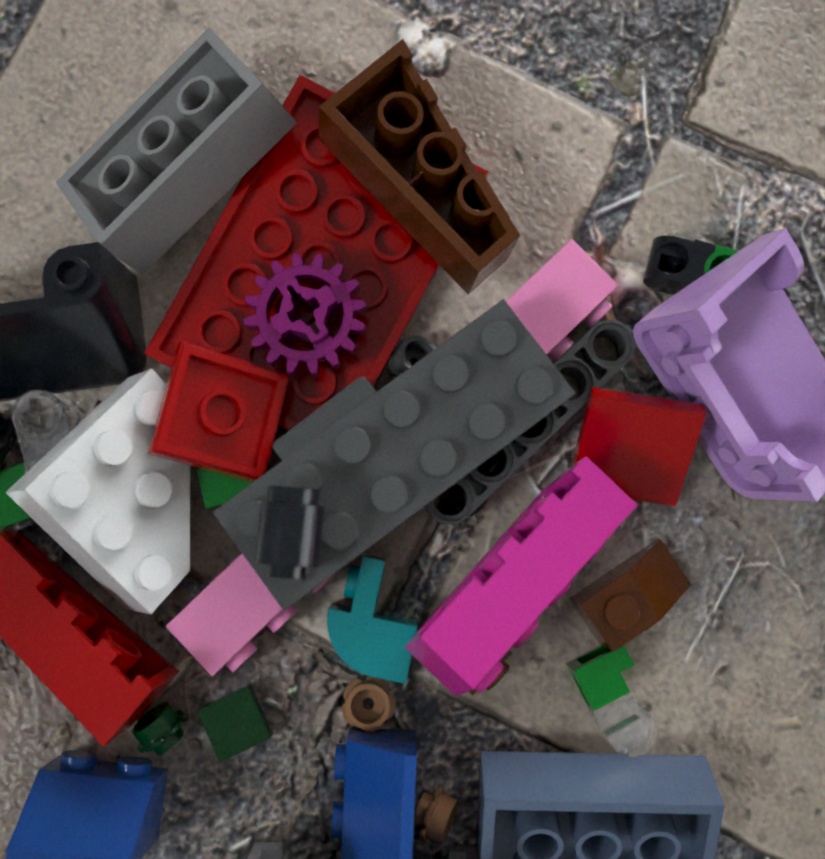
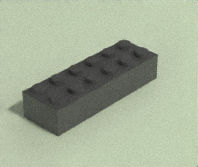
M502 299L213 511V514L283 611H285L576 393L507 302ZM268 486L319 490L318 506H324L319 567H306L305 579L268 577V564L255 563L261 501L267 502Z

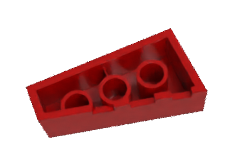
M0 530V637L104 747L133 726L180 671L19 530Z

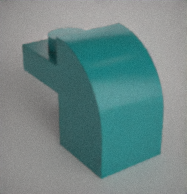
M364 555L361 566L350 564L343 597L353 599L352 607L332 603L328 608L327 628L329 638L340 658L354 670L367 676L406 684L412 654L404 646L417 632V621L375 612L386 559Z

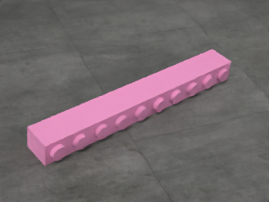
M571 239L506 302L554 364L575 344L568 337L572 331L582 322L591 329L613 307L607 298L619 285ZM241 553L165 627L211 676H214L225 665L232 673L235 672L257 650V647L251 640L266 626L275 633L298 609L292 605L283 611ZM335 574L314 588L312 592L314 594L317 593Z

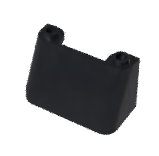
M99 242L68 246L52 254L43 268V298L0 304V402L120 385L128 377L143 372L146 366L147 355L144 354L146 342L137 276Z

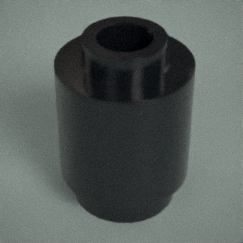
M268 486L267 502L261 501L255 559V563L268 564V577L305 579L306 567H319L324 506H318L319 490Z

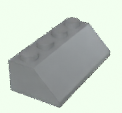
M208 28L56 183L95 240L101 243L115 257L143 275L277 144L297 122L263 83Z

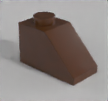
M657 539L569 599L598 643L614 652L659 622L691 586V583L662 540Z

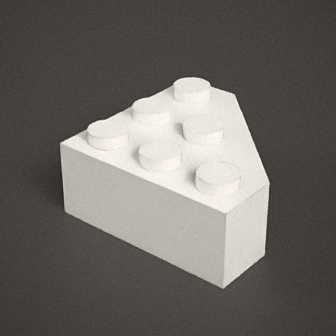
M153 369L128 377L5 492L126 610L152 614L190 571V465L148 454L167 385Z

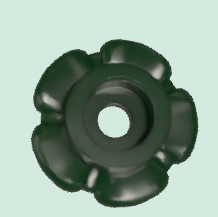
M169 702L160 703L148 711L134 725L131 731L139 742L137 750L141 753L154 750L157 755H161L171 749L184 734V730L181 728L184 722V712L182 710L175 711Z

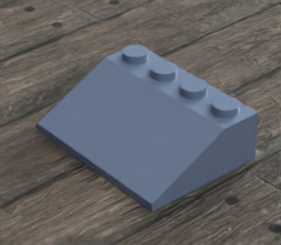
M480 751L477 852L479 859H715L725 805L706 756Z

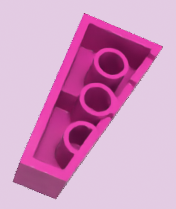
M585 456L541 490L404 647L454 696L474 689L478 692L484 691L498 677L504 667L499 660L512 646L518 648L532 635L539 625L536 619L548 606L550 607L567 592L572 585L571 580L596 556L605 541L638 504Z

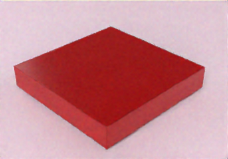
M181 341L177 345L148 454L253 483L267 471L290 375Z
M591 387L571 467L587 456L632 500L676 506L706 417L704 405Z

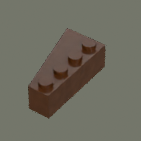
M402 39L319 106V140L469 295L507 261L520 234L483 172L478 173L465 151L466 143L457 128L452 129L437 105L438 97L429 81L421 78L412 63L413 55Z

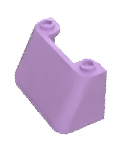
M786 228L760 236L655 307L635 324L633 336L639 350L671 399L704 405L706 417L698 441L721 477L732 489L745 497L753 499L817 502L825 494V359L783 288L793 285L804 272V261L800 250Z

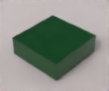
M251 683L197 710L219 763L270 739L273 735Z

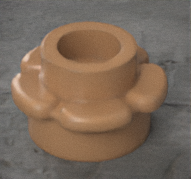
M367 676L365 680L356 678L351 681L343 692L345 703L342 705V713L345 720L351 726H356L365 732H374L383 728L387 718H391L396 710V698L393 693L389 692L388 683L383 679ZM366 698H371L374 701V705L371 708H366L363 705V701Z
M444 787L437 788L434 795L424 792L416 808L414 826L421 829L419 839L422 843L430 839L443 845L453 824L459 800L446 795Z

